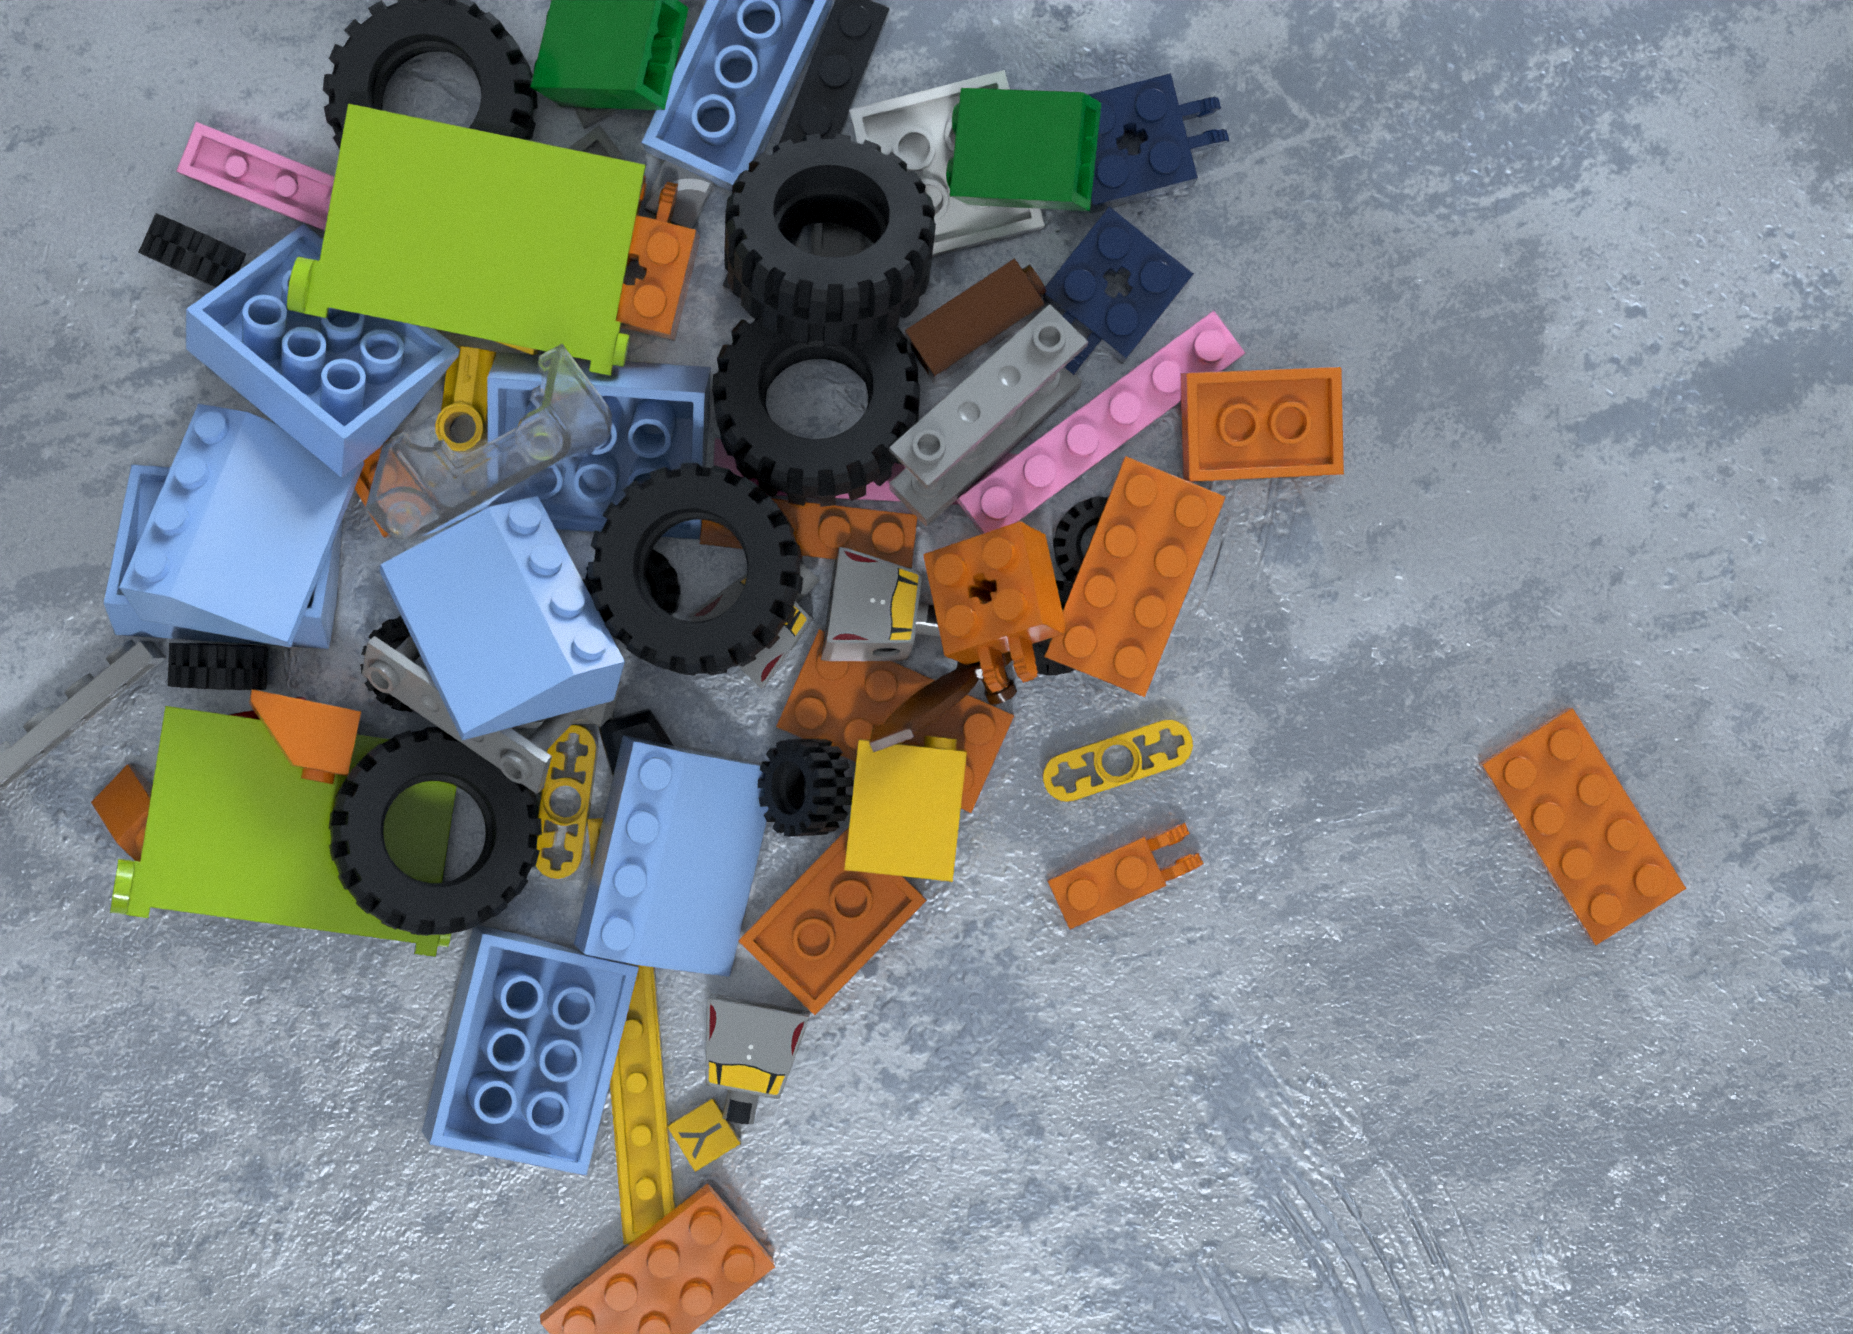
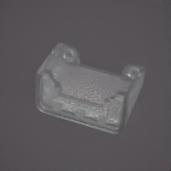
M563 344L539 356L537 366L542 375V382L539 386L532 389L530 398L536 409L520 419L516 428L458 459L444 439L436 442L433 447H421L411 443L410 436L404 431L383 443L365 508L384 531L398 539L411 540L454 526L487 507L495 506L593 453L607 443L611 434L612 413L604 399Z

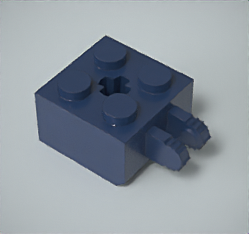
M1171 73L1089 94V96L1102 103L1090 214L1107 210L1109 206L1115 208L1194 186L1198 176L1192 153L1223 145L1229 142L1227 130L1212 129L1199 135L1187 137L1183 121L1214 114L1221 109L1219 98L1214 96L1179 105ZM1124 134H1134V138L1139 137L1143 142L1138 148L1137 155H1128L1127 148L1122 150L1118 148L1117 144L1122 141Z
M1110 206L1045 286L1047 292L1043 294V300L1060 312L1067 322L1071 325L1075 324L1089 336L1086 339L1088 346L1064 367L1073 375L1099 344L1124 363L1194 274ZM1109 274L1114 278L1116 274L1122 275L1127 280L1125 287L1130 293L1124 297L1118 292L1115 298L1107 295L1105 290L1108 282L1104 277Z

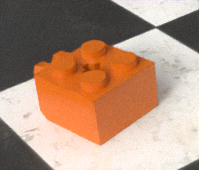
M644 176L627 266H630L632 261H639V265L646 271V275L643 280L635 278V285H627V280L624 277L616 321L621 322L620 328L675 341L698 251L700 236L695 229L671 224L679 184L667 181L664 188L661 189L656 219L638 215L647 188L646 176Z
M1019 521L923 554L944 656L965 665L980 661L984 681L992 693L1007 687V676L1002 658L1003 653L1010 651L1017 677L1023 683L1038 677L1032 644L1064 634L1066 626L1046 535Z

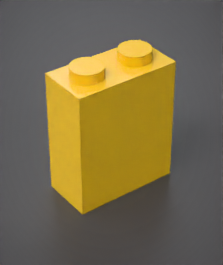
M925 736L924 746L902 744L900 742L873 753L869 744L870 740L859 739L844 870L953 882L967 751L956 749L957 739Z

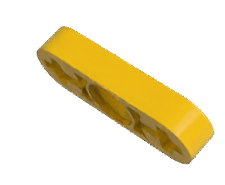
M1157 721L1053 756L1043 769V784L1047 792L1055 799L1065 802L1075 801L1182 765L1191 755L1193 748L1192 736L1189 730L1177 721ZM1168 728L1172 736H1181L1183 744L1175 748L1176 757L1168 759L1164 752L1147 755L1153 765L1142 769L1141 752L1133 742V738L1143 735V745L1148 746L1160 741L1159 731ZM1113 745L1125 746L1133 757L1130 770L1121 776L1108 774L1102 766L1103 753ZM1093 752V766L1098 776L1102 779L1101 783L1091 786V775H1087L1074 781L1076 789L1072 792H1066L1062 785L1054 786L1052 784L1051 777L1059 774L1058 764L1067 762L1071 769L1087 766L1082 755Z
M571 725L547 750V753L552 758L541 793L538 818H541L542 835H539L537 839L536 849L540 850L536 867L543 875L553 879L565 878L576 872L584 858L588 830L587 819L590 816L599 746L594 733L582 725ZM571 733L578 734L579 743L588 746L587 755L577 757L574 772H586L585 782L573 777L554 778L555 767L562 771L567 769L568 755L565 752L559 751L560 742L569 741ZM560 786L573 787L581 797L580 809L573 816H560L552 808V794ZM548 820L560 826L578 824L577 835L569 831L565 834L564 848L567 851L573 852V859L563 862L561 869L553 868V859L545 857V848L555 846L558 830L547 831Z

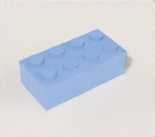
M707 0L673 73L665 110H656L641 142L646 152L706 178L732 192V185L739 174L745 170L749 171V163L765 152L832 7V0Z

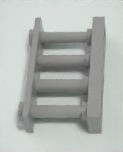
M1049 304L889 447V451L906 467L889 483V490L927 527L1081 388L1082 380L1064 367L1088 346V341Z
M411 635L396 649H393L375 636L367 642L362 675L377 690L391 694L501 769L508 779L523 784L536 794L544 788L552 758L546 751L579 716H584L601 727L613 714L622 683L619 681L614 701L547 718L528 739L513 729L508 728L462 741L429 672L414 663L421 655Z

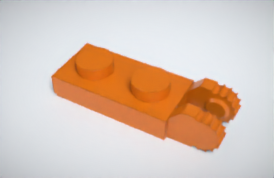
M1186 824L1176 825L1147 839L1142 836L1048 879V884L1069 929L1071 930L1167 886L1166 881L1175 879L1203 865L1204 863L1199 853L1185 855L1174 863L1159 869L1151 852L1182 841L1185 836L1190 834Z

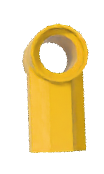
M456 346L460 349L459 356L446 370L441 412L438 414L435 422V433L440 443L446 448L463 455H468L480 451L488 442L487 377L497 353L479 348ZM461 415H470L476 426L474 436L465 443H455L450 435L452 422Z

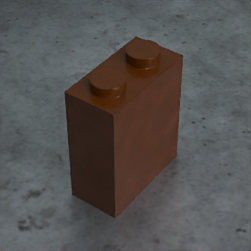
M1014 258L905 330L907 344L933 384L936 385L1026 326L1043 310L1045 305L1043 294L1047 290L1030 264L1022 269Z

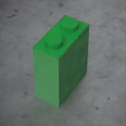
M551 0L530 87L561 107L665 110L689 8L679 0Z
M961 88L960 101L955 105L952 113V129L956 138L954 157L949 159L946 168V181L950 189L949 196L968 205L1090 211L1102 103L1084 92Z

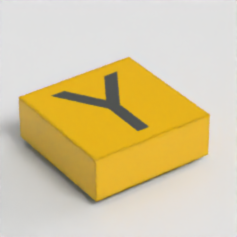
M714 1096L667 1126L695 1172L741 1144V1140L731 1123L722 1118L723 1111Z

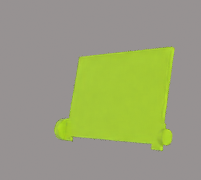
M348 104L320 260L303 257L296 258L289 281L287 309L289 311L327 318L329 308L591 360L590 372L611 376L613 365L624 367L630 335L619 333L621 322L616 321L646 165Z
M165 706L141 861L118 859L110 913L149 918L151 907L415 943L414 954L436 957L437 947L448 948L451 934L424 936L388 927L372 914L364 912L356 904L357 901L348 889H344L338 878L339 872L335 861L331 859L329 849L331 832L328 828L330 813L333 811L336 801L335 797L347 776L335 775L333 784L302 779L303 768L294 767L289 764L261 720ZM357 734L349 773L368 752L389 739ZM428 781L413 785L397 796L386 814L383 834L388 854L401 871L416 880L428 883H442L457 787L453 784Z

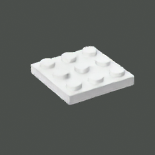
M1005 70L849 110L857 143L863 144L866 139L882 147L881 153L887 156L893 152L907 163L906 172L908 173L913 170L926 185L925 193L932 198L935 209L934 222L936 223L932 257L1040 230L1045 226L1040 209L968 205L949 196L950 189L946 181V168L949 159L954 157L956 138L952 129V113L955 105L960 101L961 88L1010 89Z

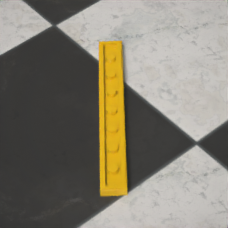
M604 817L587 819L591 869ZM636 965L639 969L610 1080L624 1245L631 1244L676 1208L669 1129L667 1128L668 1112L655 967Z

